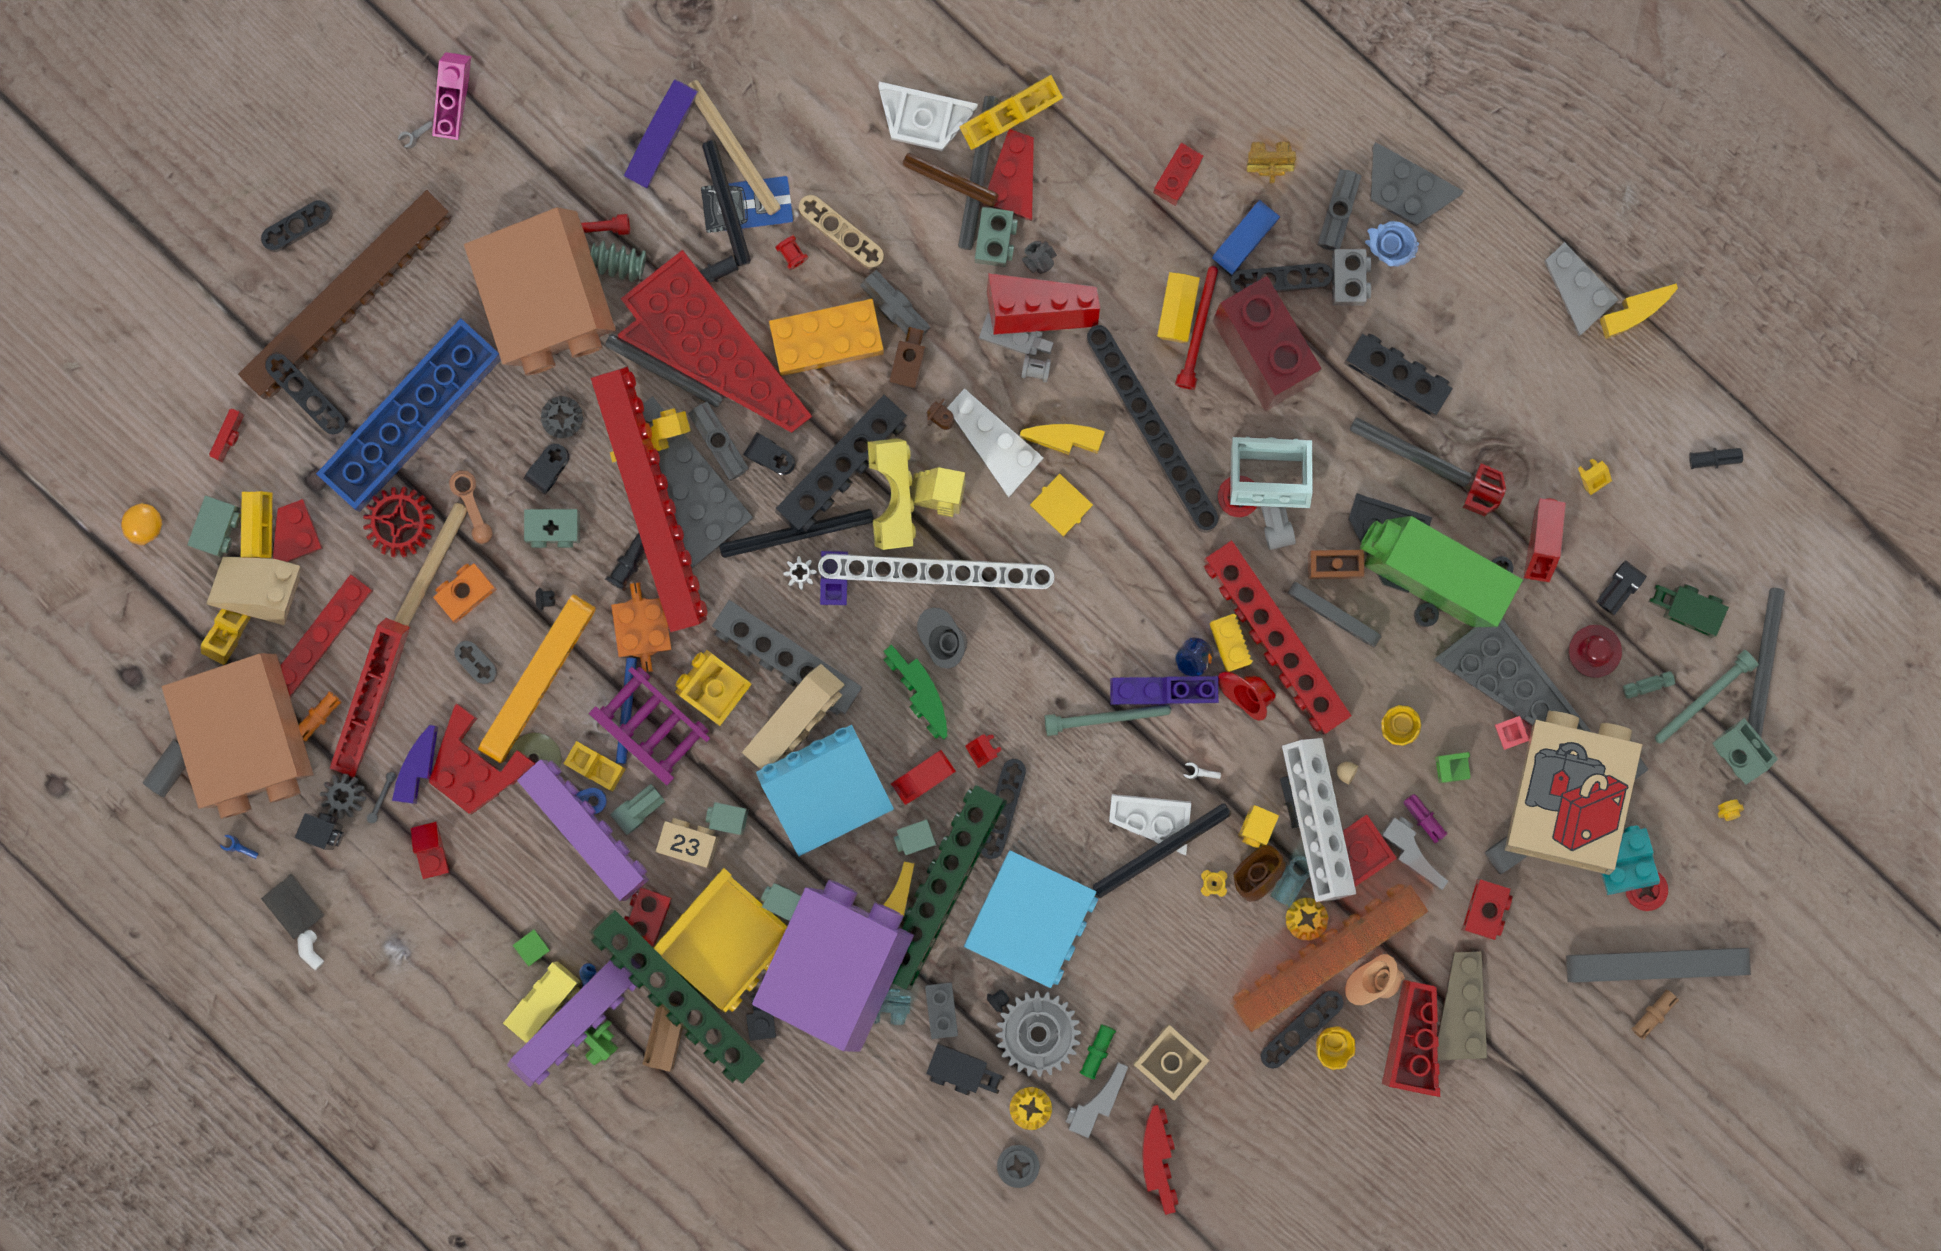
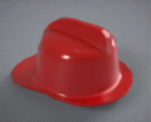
M1227 671L1221 672L1218 676L1219 688L1227 698L1242 708L1253 719L1261 721L1266 718L1267 707L1275 700L1276 694L1262 678L1258 676L1241 678Z

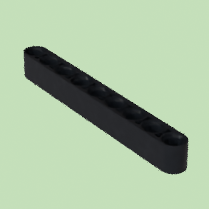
M1102 325L1093 326L1088 331L1086 342L1094 358L1195 528L1204 533L1212 531L1218 523V514L1110 331ZM1096 332L1104 334L1106 341L1101 345H1096L1091 340V336ZM1108 355H1115L1119 359V365L1114 368L1108 367L1104 359ZM1126 377L1132 381L1133 386L1129 390H1122L1118 385V381ZM1135 400L1143 401L1146 405V410L1142 413L1135 412L1131 407L1132 402ZM1150 422L1159 426V433L1154 436L1147 434L1145 425ZM1163 445L1170 446L1173 455L1170 458L1161 457L1158 452L1159 447ZM1182 468L1186 472V478L1182 481L1175 480L1172 477V470ZM1190 490L1196 491L1200 496L1199 502L1195 504L1189 503L1185 498L1186 492ZM1202 513L1210 514L1213 518V524L1208 527L1201 525L1199 515Z

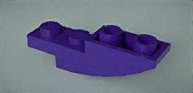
M1218 676L1110 678L1111 705L1219 703Z

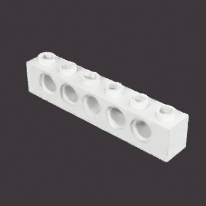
M1323 739L1299 740L1283 745L1282 749L1315 901L1336 900L1355 895V885Z

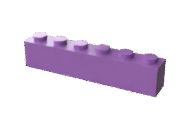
M540 759L517 781L619 901L628 900L649 881L645 875L647 870L638 860L634 862L628 856L630 850L621 840L616 842L610 835L613 832L610 826L603 820L601 822L598 821L593 815L596 811L592 805L586 800L583 802L576 795L579 792L578 789L569 780L565 782L559 775L562 772L552 760L548 762L547 760Z
M633 958L631 959V964L634 968L641 967ZM609 961L510 1059L507 1066L529 1087L535 1082L540 1085L550 1075L547 1070L554 1063L559 1066L569 1056L566 1051L572 1045L577 1048L588 1037L585 1032L591 1026L596 1029L607 1018L603 1014L610 1007L615 1010L625 1000L622 995L628 989L633 992L637 988L628 979L631 974L624 967L619 970Z

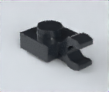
M756 994L751 995L752 1003ZM752 1005L754 1013L746 1014L749 1040L776 1038L774 1016Z

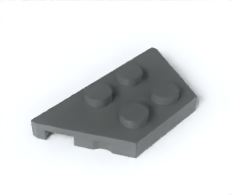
M1376 142L1373 145L1370 201L1414 226L1419 225L1463 194V190Z

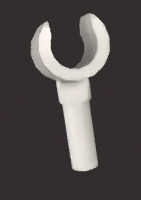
M1194 763L1185 764L1195 768L1193 775L1183 774L1186 778L1194 779L1197 776L1220 779L1221 777L1220 772L1198 768Z

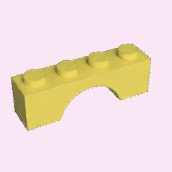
M898 438L869 441V468L882 473L888 480L891 488V500L888 508L881 516L873 520L875 547L885 550L913 546L916 530L911 518V513L914 511V502L912 497H910L909 488L912 486V475L908 471V460H910L911 456L910 448L905 440Z

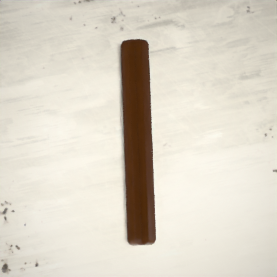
M907 153L903 160V165L906 168L990 207H993L998 200L996 192L914 154Z

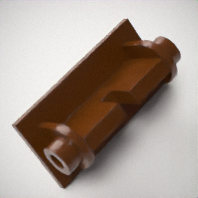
M944 398L940 403L935 401L926 412L928 417L927 425L929 427L932 423H935L943 430H949L953 427L954 416L946 408Z

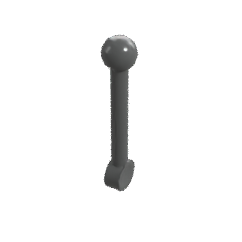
M394 772L386 774L387 781L372 813L367 815L369 823H375L378 820L377 813L391 782L396 780Z

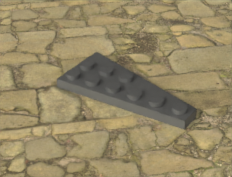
M653 396L643 404L644 419L650 425V428L653 426L652 420L661 417L660 412L664 411ZM684 434L667 438L669 448L658 451L660 456L659 467L661 473L666 476L669 499H672L675 504L676 514L674 515L677 524L682 527L684 547L691 555V567L693 569L715 551L720 544L726 542L754 518Z
M1503 619L1498 627H1474L1433 659V661L1516 716H1520L1532 726L1536 720L1546 722L1548 711H1557L1578 717L1577 729L1591 732Z

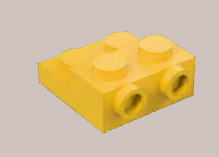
M706 650L704 654L699 652L694 657L691 663L694 667L689 674L684 673L678 678L675 684L677 687L675 693L721 726L752 683Z

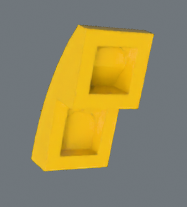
M578 741L575 742L563 763L612 792L626 768Z

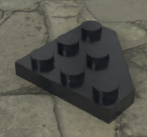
M1356 493L1348 521L1361 543L1374 521L1383 524L1387 519L1412 516L1430 526L1432 517ZM1377 574L1383 586L1409 593L1408 590Z

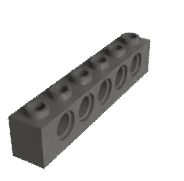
M731 600L727 602L712 625L716 629L714 635L726 643L730 639L739 644L736 648L738 651L748 657L754 654L761 659L758 664L770 672L774 668L783 673L780 678L793 687L796 683L800 684L802 682L801 671L805 667L815 669L822 664L845 684L839 691L842 697L829 709L837 716L840 711L846 715L863 689L860 685ZM741 623L747 624L749 627L748 635L743 638L735 635V627ZM761 638H768L771 641V648L767 652H760L757 649V642ZM784 652H789L793 655V663L788 667H783L779 664V656Z

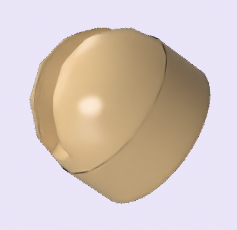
M1343 762L1337 767V776L1342 782L1350 785L1359 766L1352 762Z

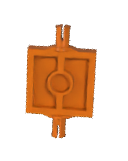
M641 582L636 583L637 593H635L634 583L629 584L631 600L625 603L612 604L611 607L618 657H640L641 667L647 673L645 662H647L648 672H653L651 656L657 652L670 651L671 644L668 623L660 598H642Z

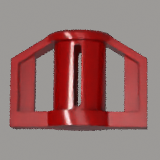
M1480 464L1462 508L1484 517L1497 509L1506 492L1503 472ZM1484 475L1498 481L1500 487L1482 480L1481 476ZM1473 496L1489 502L1493 506L1489 508L1472 501Z

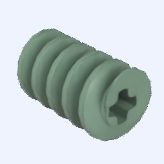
M602 241L599 247H595V242L593 243L590 255L595 268L598 266L600 275H603L608 269L610 277H614L618 272L621 280H624L627 274H629L630 282H635L638 276L639 281L641 280L645 267L646 251L643 250L641 255L636 257L635 248L628 255L626 254L625 246H622L620 251L616 252L615 243H612L608 250L605 247V241Z

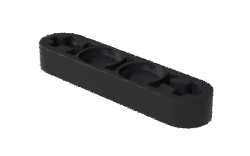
M1324 263L1239 270L1233 274L1230 280V287L1234 293H1238L1243 290L1240 289V285H1235V282L1239 280V276H1244V280L1248 281L1253 280L1252 274H1257V282L1261 279L1262 275L1270 273L1276 279L1274 288L1277 292L1321 289L1330 284L1333 272ZM1318 269H1322V272L1328 275L1322 283L1319 282L1318 278H1310V284H1306L1307 275L1305 270H1309V275H1315ZM1291 271L1299 272L1302 277L1301 283L1298 285L1290 284L1287 280L1288 273ZM1253 283L1246 284L1245 288L1252 285Z
M278 352L268 355L265 360V369L269 375L325 432L332 435L340 433L344 429L345 419L333 404L285 355ZM282 359L284 360L282 362L283 368L287 372L290 368L294 371L287 374L284 380L281 381L279 378L284 375L278 369L271 370L273 366L271 360L279 361ZM292 377H300L303 380L301 390L292 391L289 389L288 382ZM318 396L321 398L322 405L318 410H310L307 407L309 397ZM329 406L331 409L326 412L332 418L339 417L337 420L339 426L337 428L333 426L328 428L326 427L328 425L327 419L323 415L320 419L316 416L323 413L326 407Z
M1018 759L1008 760L1001 771L995 795L999 796L1000 791L1003 789H1010L1014 793V800L1010 804H1006L1001 813L1006 817L1007 825L1001 830L995 828L992 830L994 833L1004 834L1003 840L998 837L996 840V846L999 847V851H994L992 855H988V850L983 848L981 852L988 859L998 858L1002 854L1026 774L1025 765ZM1013 763L1018 764V769L1022 771L1021 775L1015 776L1013 782L1019 783L1017 789L1011 785H1002L1003 779L1009 780L1010 773L1006 769L1007 767H1012ZM992 835L989 836L986 843L991 842Z
M1332 990L1322 993L1261 1050V1062L1271 1069L1278 1068L1341 1011L1344 1004L1341 994ZM1327 996L1331 998L1336 996L1337 1000L1335 1003L1337 1007L1335 1009L1332 1007L1326 1009L1324 1012L1328 1016L1324 1019L1322 1013L1314 1007L1319 1004V1007L1322 1008L1327 1003L1325 1000ZM1308 1013H1315L1319 1017V1023L1314 1028H1308L1304 1023V1018ZM1289 1031H1296L1299 1034L1300 1039L1295 1046H1289L1285 1042V1035ZM1280 1040L1282 1046L1289 1050V1052L1285 1055L1284 1051H1281L1277 1055L1278 1062L1270 1061L1268 1063L1266 1061L1268 1058L1266 1052L1268 1050L1276 1051L1279 1046L1275 1045V1043Z

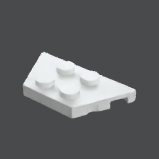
M879 82L878 85L891 140L943 151L960 131L959 126L967 122L978 107L976 103Z

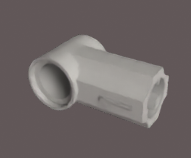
M1261 506L1266 525L1264 527L1265 537L1269 550L1295 545V535L1292 524L1288 521L1286 508Z

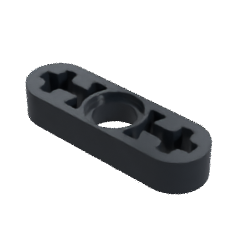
M313 201L266 228L261 235V242L269 251L279 252L328 224L332 219V209L324 201ZM317 207H320L322 210L326 208V211L323 213V219L319 217L311 219L314 223L312 226L309 225L308 220L303 216L307 213L309 217H312L316 214L315 209ZM295 219H300L304 223V228L300 233H293L290 230V224ZM283 226L286 233L291 236L289 239L285 235L279 237L277 245L273 243L268 244V241L271 240L270 234L274 233L276 236L284 233L280 229Z

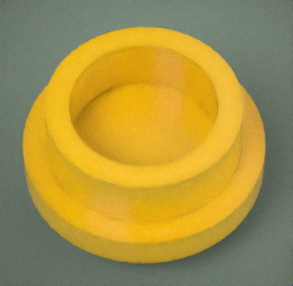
M1737 799L1730 800L1718 806L1719 812L1717 814L1719 818L1731 821L1741 816L1740 812L1744 810V807L1739 804Z

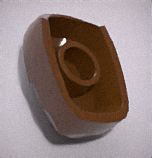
M1270 845L1260 847L1249 855L1234 871L1236 891L1243 899L1249 902L1262 899L1275 887L1277 881L1282 877L1288 865L1286 860L1274 847Z

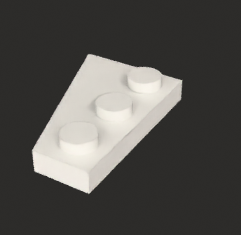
M1112 794L1109 822L1147 837L1159 844L1189 825L1191 802ZM1187 844L1176 851L1186 855Z

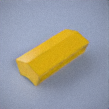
M1169 272L1157 337L1160 339L1179 343L1188 342L1199 286V277Z
M242 492L241 558H272L273 492Z

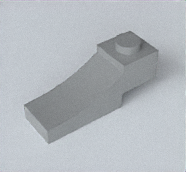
M1400 817L1399 820L1391 818L1382 831L1381 836L1402 850L1396 860L1439 890H1443L1448 880L1441 876L1422 855L1414 839L1416 832L1412 830L1414 825L1403 817Z
M1117 1062L1105 1085L1090 1101L1084 1105L1078 1104L1076 1109L1071 1107L1066 1119V1123L1070 1124L1068 1127L1070 1131L1089 1138L1098 1113L1109 1117L1128 1069L1127 1065Z

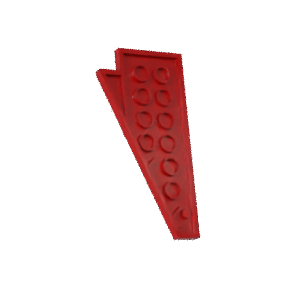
M681 250L621 298L637 320L618 334L619 338L791 433L813 417L684 250Z

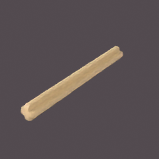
M694 80L687 86L698 91L694 102L767 213L773 215L781 209L778 201L699 81Z
M460 503L454 504L394 621L409 626L468 512L466 506Z

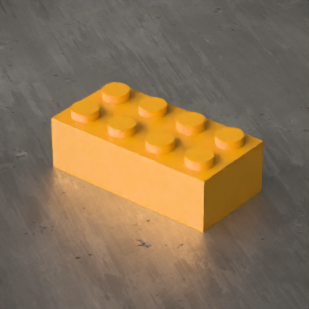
M873 299L769 321L781 376L884 354Z

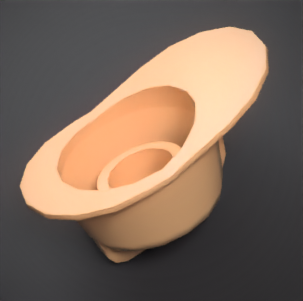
M1381 954L1359 967L1350 975L1345 986V994L1349 1002L1354 1005H1365L1377 998H1390L1397 993L1401 986V981L1405 977L1398 970L1397 963L1393 957L1388 954Z

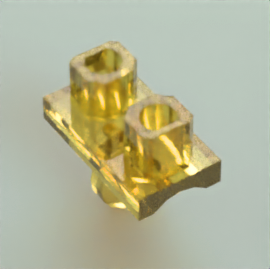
M1289 141L1276 143L1275 151L1266 152V145L1263 142H1252L1251 150L1248 152L1247 172H1258L1259 176H1268L1269 183H1275V176H1285V172L1294 171L1296 151H1292Z

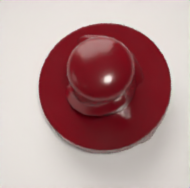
M1586 626L1577 631L1569 643V661L1575 670L1586 677L1600 678L1612 673L1619 665L1622 657V646L1619 638L1612 630L1605 626Z

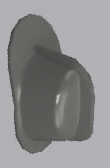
M935 607L926 609L920 615L917 622L919 637L930 658L937 666L947 669L955 667L961 662L965 654L967 637L963 630L957 627L947 611Z

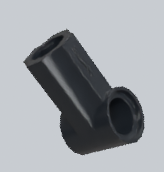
M1625 560L1611 578L1613 580L1604 589L1596 603L1614 616L1628 597L1638 590L1647 576Z

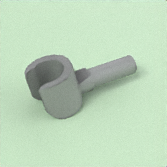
M429 121L412 133L402 132L398 136V140L401 141L405 137L410 136L409 144L404 147L413 148L417 143V138L432 128L433 123Z

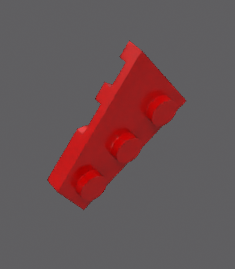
M1011 129L1008 130L988 186L989 190L998 194V200L992 208L1014 211L1013 215L1032 221L1034 137Z

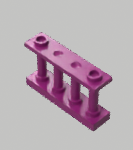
M640 666L636 670L631 667L628 671L634 677L606 707L602 706L599 709L595 706L588 714L663 783L668 785L674 779L671 775L673 766L700 737L705 742H708L710 740L707 736L709 730L700 721L694 724L648 682L651 677ZM643 684L653 695L625 725L622 724L618 727L612 721L615 717L613 714ZM662 701L673 713L645 743L641 742L638 745L631 739L634 735L633 731ZM680 720L684 721L692 731L665 761L656 762L651 757L654 753L652 750Z

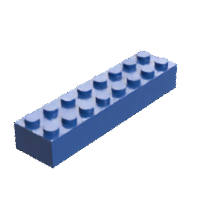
M460 318L316 474L351 507L361 512L501 361L499 353Z

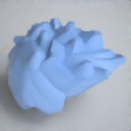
M1389 221L1384 225L1379 224L1378 229L1370 228L1367 230L1370 240H1366L1365 243L1369 246L1371 252L1388 266L1398 267L1405 265L1412 258L1416 257L1419 243L1413 230L1405 224Z

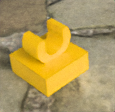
M1594 459L1589 460L1592 467L1589 470L1585 471L1581 466L1578 468L1584 489L1590 496L1612 481L1607 465L1603 461L1597 463Z

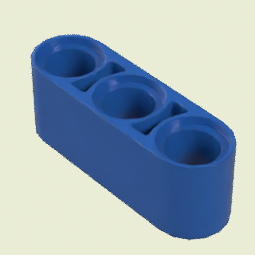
M1259 200L1216 251L1212 259L1233 275L1275 225L1280 216Z

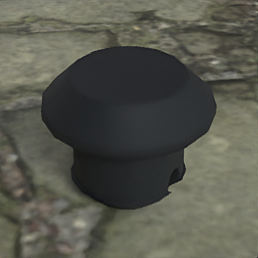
M539 587L535 592L536 607L543 611L544 607L555 605V599L550 600L551 597H555V593L552 590L543 591Z
M1000 989L993 996L988 993L987 1001L996 1012L1003 1013L1002 1007L1009 1002L1010 998Z

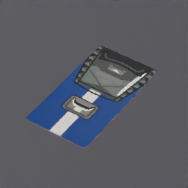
M787 176L763 179L781 207L773 215L767 213L747 181L728 183L742 229L793 222ZM714 185L701 187L706 232L727 231Z

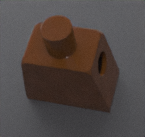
M909 327L906 341H899L889 382L917 389L926 347L921 346L924 330ZM913 350L915 351L914 360L906 361L907 351Z

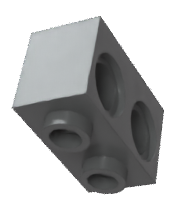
M952 982L925 985L931 1039L958 1036Z

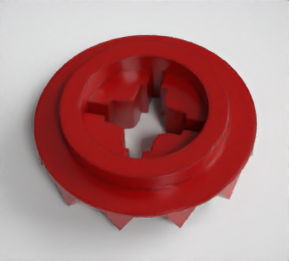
M1240 475V482H1254L1252 479ZM1231 477L1226 479L1218 491V502L1221 509L1231 517L1242 518L1253 513L1257 506L1241 505V508H1239V505H1230V499L1227 497H1230Z
M1658 872L1660 883L1653 885L1650 889L1655 898L1646 894L1639 898L1638 896L1641 895L1642 888L1626 891V897L1632 906L1642 911H1653L1664 904L1668 896V884L1661 873Z

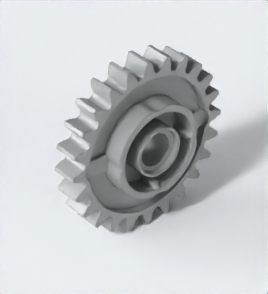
M1036 991L1033 998L1026 992L1024 1001L1015 997L1016 1006L1007 1004L1009 1013H1000L1005 1021L997 1023V1026L1003 1029L1002 1032L996 1033V1037L1003 1039L997 1046L1006 1049L1002 1057H1011L1009 1066L1018 1063V1072L1023 1068H1027L1028 1076L1032 1074L1033 1070L1037 1071L1039 1077H1041L1043 1070H1047L1048 1074L1052 1075L1053 1067L1061 1071L1060 1063L1062 1061L1070 1064L1067 1057L1068 1054H1077L1072 1049V1046L1080 1045V1042L1074 1039L1076 1035L1081 1034V1031L1074 1029V1026L1080 1022L1079 1020L1071 1019L1075 1011L1067 1012L1068 1002L1060 1005L1058 1003L1059 996L1057 995L1051 1000L1049 992H1046L1044 997H1040L1039 992ZM1036 1026H1041L1046 1030V1036L1042 1041H1035L1031 1038V1030Z

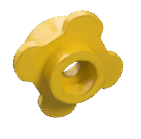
M1209 870L1203 871L1201 874L1203 879L1201 893L1204 896H1209L1210 894H1217L1220 897L1225 896L1227 893L1225 888V880L1228 877L1227 873L1222 870L1218 873H1212ZM1212 881L1217 882L1216 886L1212 885Z

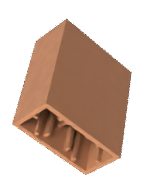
M556 207L464 244L503 365L523 366L526 376L539 374L556 366L553 358L554 354L570 349L572 358L595 353L603 348L599 337L616 331L577 211Z
M260 653L161 686L199 809L217 807L221 819L236 816L252 810L248 797L266 791L270 803L288 799L301 794L298 780L314 776L277 654Z

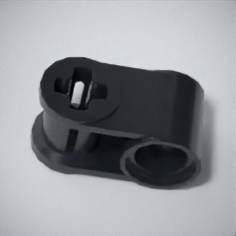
M757 432L743 454L755 463L765 466L780 475H788L795 468V459L787 450ZM787 456L785 460L788 462V465L786 467L782 465L779 469V464L776 462L777 459H783Z
M559 444L549 445L527 471L523 480L546 495L569 462L570 454L568 450ZM561 450L560 456L562 460L552 462L553 456L551 452Z

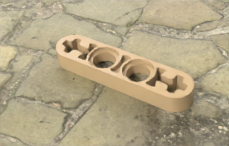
M807 195L801 199L799 211L804 219L864 267L876 269L882 265L884 254L877 244L818 197ZM815 202V208L821 214L823 209L827 211L821 216L819 223L815 221L818 216L814 212L805 213L806 203L812 204ZM829 217H834L839 222L838 228L834 231H828L824 228V221ZM850 233L856 234L859 237L858 245L855 247L846 246L844 243L846 235ZM864 242L868 243L865 246L867 251L870 253L878 252L877 258L879 260L877 262L872 260L868 263L867 255L862 251L860 255L856 254L862 248Z

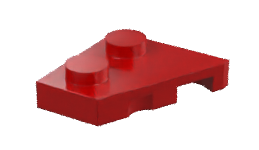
M304 499L278 508L273 559L290 562L323 549Z

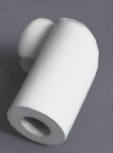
M306 930L297 939L298 954L316 971L324 963V960L313 951V943L317 939L316 934L312 930Z

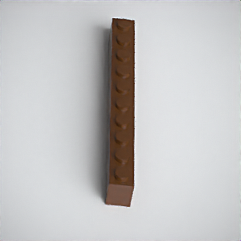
M426 190L245 366L238 375L262 399L265 400L267 397L272 398L281 387L265 369V360L268 355L276 352L282 353L300 370L299 366L305 360L310 361L319 352L317 348L324 341L328 343L337 335L338 332L336 330L343 323L346 325L354 319L357 314L355 311L362 304L366 306L374 299V292L381 286L383 288L386 287L394 279L393 274L399 268L404 269L412 262L413 258L411 256L418 249L420 251L424 250L431 243V237L437 231L442 232L451 223L449 219L452 217L450 212ZM273 359L271 360L273 365L271 370L278 369L284 375L279 378L281 381L284 380L287 374L294 371L290 368L287 372L283 368L282 362L284 360L280 359L277 361Z

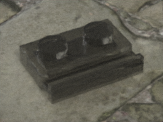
M290 874L261 898L294 940L325 916L324 912L293 874Z

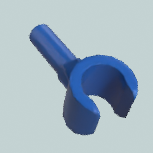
M225 835V837L232 840V845L229 848L220 844L223 850L242 852L254 859L259 854L244 847L235 836Z

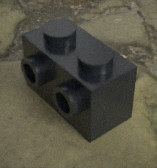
M319 812L318 815L305 813L295 838L323 850H333L335 846L339 847L344 837V832L341 831L343 825L337 823V817L324 812Z

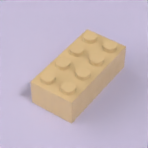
M822 664L817 666L802 680L742 753L762 769L765 765L775 763L785 758L791 752H794L795 748L808 737L813 727L825 717L830 707H833L842 697L839 691L845 684Z

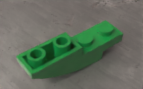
M891 644L883 651L886 655L883 660L892 671L898 669L904 677L900 680L910 692L913 689L916 690L917 693L910 698L913 704L909 708L919 719L922 716L925 717L930 723L926 728L935 739L940 736L945 740L948 737L945 713L933 681L917 658L908 665Z

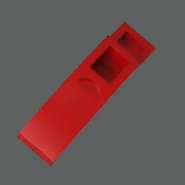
M1153 1104L1147 1116L1143 1135V1172L1147 1191L1158 1189L1164 1213L1167 1215L1176 1212L1174 1206L1179 1203L1175 1189H1169L1167 1180L1172 1178L1168 1163L1163 1164L1162 1160L1172 1157L1171 1151L1175 1150L1172 1135H1166L1164 1125L1168 1124L1165 1109H1159L1158 1104Z

